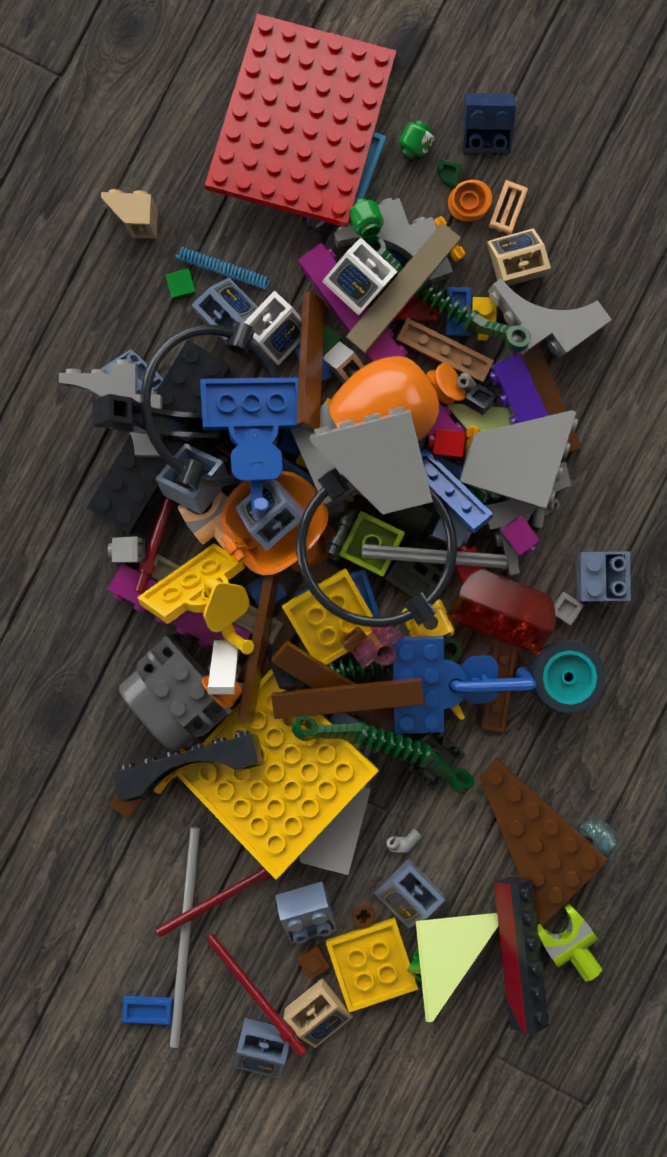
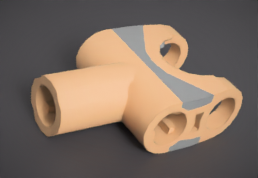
M222 491L212 501L211 509L202 515L195 514L181 504L178 506V509L187 526L203 545L214 537L224 549L225 544L221 540L224 533L221 527L220 516L223 505L228 497Z

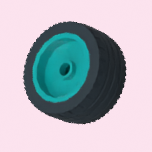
M566 639L550 642L535 654L529 667V672L536 682V688L532 690L534 696L544 706L559 713L573 714L588 709L596 703L605 687L606 673L600 657L592 648L582 642ZM567 672H570L568 674L570 678L568 679V681H566L564 679V675Z

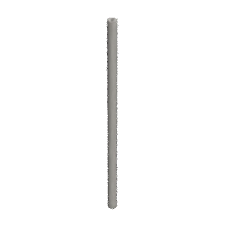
M198 827L190 828L182 914L193 908L200 828ZM191 921L183 924L180 932L170 1047L178 1048L180 1045Z

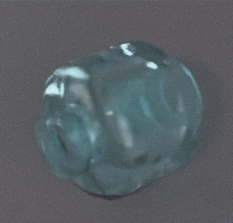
M588 818L580 826L581 835L601 853L607 854L617 842L615 839L616 831L602 818H595L593 820Z

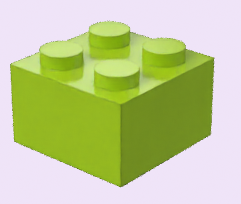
M360 511L339 556L384 577L391 560L363 558L361 555L362 546L366 544L398 547L405 532Z

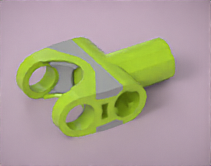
M568 903L563 906L569 918L567 929L560 934H552L543 929L539 923L537 925L538 935L558 968L570 960L585 982L591 981L602 971L601 966L588 949L589 946L598 941V938L583 917Z

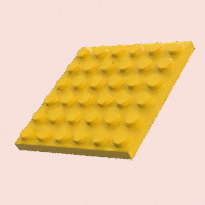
M271 669L261 679L254 720H238L239 703L202 743L205 747L212 745V740L226 737L227 740L236 738V733L250 731V734L259 736L265 764L241 771L217 762H201L180 768L175 774L277 880L380 770L348 740L320 738L312 739L311 741H301L294 736L291 728L297 717L274 719L271 694L286 690L279 689ZM323 714L309 716L318 725L326 726L332 724ZM300 725L302 729L309 731L307 727Z

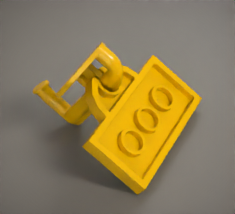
M216 544L209 546L137 597L140 605L167 624L177 619L187 610L194 613H203L208 628L213 632L221 631L224 639L241 650L243 654H250L254 649L253 642L237 635L232 625L249 607V598L245 588L240 585L229 584L228 581L245 569L243 561L238 563L233 556H229L226 550Z

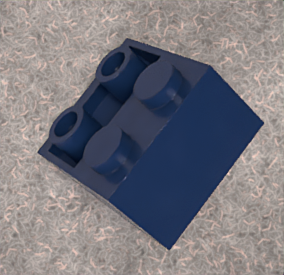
M465 93L463 152L511 153L516 112L514 94Z

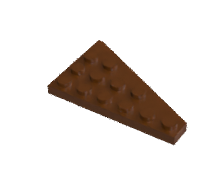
M496 757L481 773L479 778L520 878L532 879L535 891L536 914L538 922L543 926L607 862L608 858Z

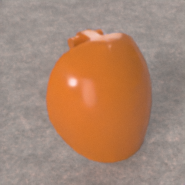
M402 356L385 357L373 361L356 371L335 393L330 401L329 411L334 423L340 428L339 423L354 420V423L365 421L364 417L371 414L379 413V416L382 417L390 415L389 410L404 407L405 411L410 409L419 442L431 430L438 417V393L434 389L435 385L430 377L412 360Z
M282 471L276 479L304 509H306L311 499L318 492L307 480L295 473ZM243 481L233 490L223 505L220 519L224 535L221 537V540L225 544L224 549L229 556H233L238 563L243 561L255 573L273 575L297 562L296 540L299 524L267 551L249 533L235 509L236 505L251 493L250 481ZM323 502L317 508L309 525L306 552L311 549L326 528L329 513Z

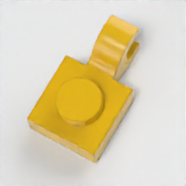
M473 297L471 313L477 310L479 312L478 315L487 321L496 322L497 306L491 302L490 298ZM478 334V340H488V335Z

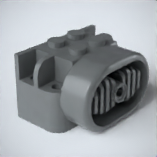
M174 634L164 636L162 641L147 652L138 662L137 670L119 685V693L128 707L154 737L173 752L181 750L195 736L205 735L236 707L234 703L233 707L226 709L208 694L202 683V678L209 676L208 672Z

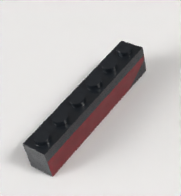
M506 877L495 882L494 888L510 1029L536 1034L549 1026V1014L546 1006V989L544 987L543 964L540 953L541 943L538 935V917L534 900L535 891L532 879Z

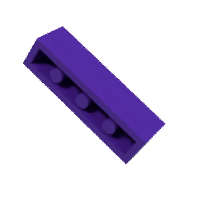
M520 353L492 365L489 377L493 386H498L501 392L499 399L503 408H508L510 412L509 422L511 425L548 416Z

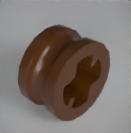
M367 903L356 905L353 909L355 924L365 928L373 923L375 916L371 905ZM363 909L366 910V913H370V916H366L365 921H362L361 917L357 918V914H361Z

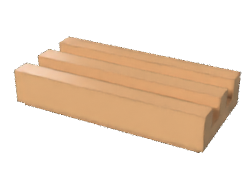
M506 180L488 227L491 229L496 228L499 232L504 231L507 232V235H511L528 188ZM509 187L512 189L502 219L498 223L496 219ZM520 191L521 195L510 225L506 226L505 222L516 192Z

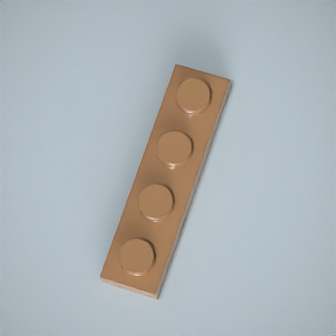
M409 318L406 319L396 339V342L441 364H449L455 371L461 374L468 373L473 380L481 384L484 382L494 360Z

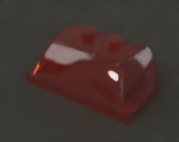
M480 569L470 575L461 587L448 614V620L538 654L554 631L556 615L555 606L550 595L533 589L526 584L512 581L505 576Z

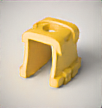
M438 599L432 605L436 611L434 616L438 621L436 628L432 630L426 629L423 623L418 626L415 620L412 619L405 622V626L410 630V637L443 636L446 634L447 638L454 635L453 625L449 615H446L447 611L441 599Z

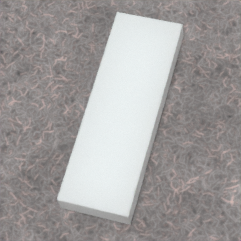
M214 640L208 694L235 693L239 649L226 640Z

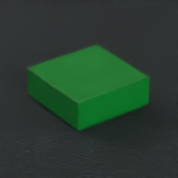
M189 268L166 274L173 300L196 294Z

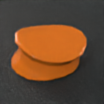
M477 180L464 181L458 184L456 188H453L449 194L447 201L448 209L458 220L470 222L479 220L486 214L492 203L491 190L484 182Z
M442 363L437 367L436 371L431 370L427 372L426 375L430 377L435 385L434 389L438 393L437 397L440 402L451 405L455 401L464 400L466 396L465 388L458 385L459 375L452 366Z

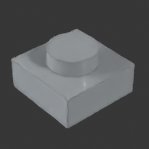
M562 592L549 612L566 624L571 625L584 605L565 592Z

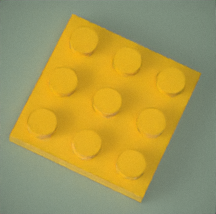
M346 569L318 584L324 594L338 606L358 615L373 617ZM309 590L282 605L283 610L309 654L325 665L347 653V650L340 643V639L356 626H359L368 636L362 643L382 632L379 627L352 624L333 615L315 599Z
M395 917L326 940V945L349 1013L418 990L415 977L407 971L410 962Z

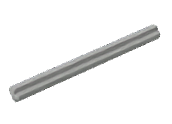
M364 544L361 555L363 558L445 564L447 551ZM457 551L455 565L506 568L508 560L506 555Z

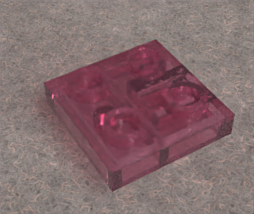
M395 626L372 627V632L367 635L368 638L351 651L363 668L374 660L381 665H389L396 658V650L393 644L401 639L403 635ZM381 647H388L386 655L382 657L377 656V652Z

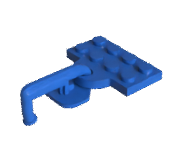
M299 378L200 379L202 430H228L229 437L236 446L231 453L232 474L238 480L250 481L252 517L257 521L261 520L269 507L268 501L263 498L262 481L275 480L282 472V454L273 445L278 429L302 428L296 424Z
M443 636L393 637V680L421 678L424 704L393 707L394 733L444 732V709L454 707L463 698L472 704L489 703L496 698L499 691L534 690L536 682L526 667H520L517 670V678L498 679V664L491 656H471L461 666L452 660H445Z

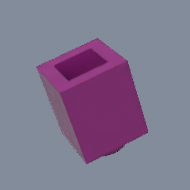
M523 516L516 517L499 530V533L515 555H521L522 553L524 556L528 555L536 549L535 544L540 541Z

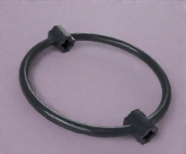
M234 322L232 328L219 325H196L185 328L161 344L153 354L145 370L141 385L140 405L146 433L160 457L178 473L175 482L185 489L198 490L200 483L211 486H227L242 481L235 478L233 474L226 476L203 474L206 468L203 463L189 458L183 459L181 463L170 453L156 430L151 411V390L155 373L167 353L182 341L199 335H218L228 338L226 346L230 351L244 355L249 350L263 365L269 378H280L270 358L252 340L255 333L252 329L253 327L246 323ZM278 429L277 437L273 442V445L277 448L281 442L284 429Z
M336 468L319 478L318 482L322 488L307 505L300 520L296 540L299 569L306 586L315 599L325 609L342 620L366 627L395 626L412 619L419 626L434 616L436 611L432 605L440 598L448 586L454 572L457 557L455 527L449 511L440 497L429 487L433 501L431 503L440 515L447 538L445 567L437 585L427 597L422 592L404 604L407 611L387 617H368L347 611L331 601L320 589L311 573L307 559L306 541L313 515L327 496L333 501L350 489L347 485L350 481L343 474H340Z

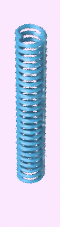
M181 247L179 256L176 255L177 260L187 261L191 265H198V267L205 268L206 270L209 269V271H216L220 275H227L231 279L241 280L245 284H252V286L259 287L260 289L263 288V290L268 287L270 282L268 280L265 285L267 276H265L262 283L263 274L258 282L259 273L254 282L256 272H254L251 279L253 272L250 271L249 273V270H246L243 279L245 268L242 270L239 267L238 270L237 265L234 270V264L231 267V263H229L227 267V262L221 261L220 263V259L214 258L213 260V257H210L209 260V255L206 257L204 254L202 257V253L198 256V251L195 253L193 250L191 253V249L185 248L184 250V247Z

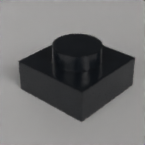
M478 383L464 397L463 404L484 415L497 402L498 395Z

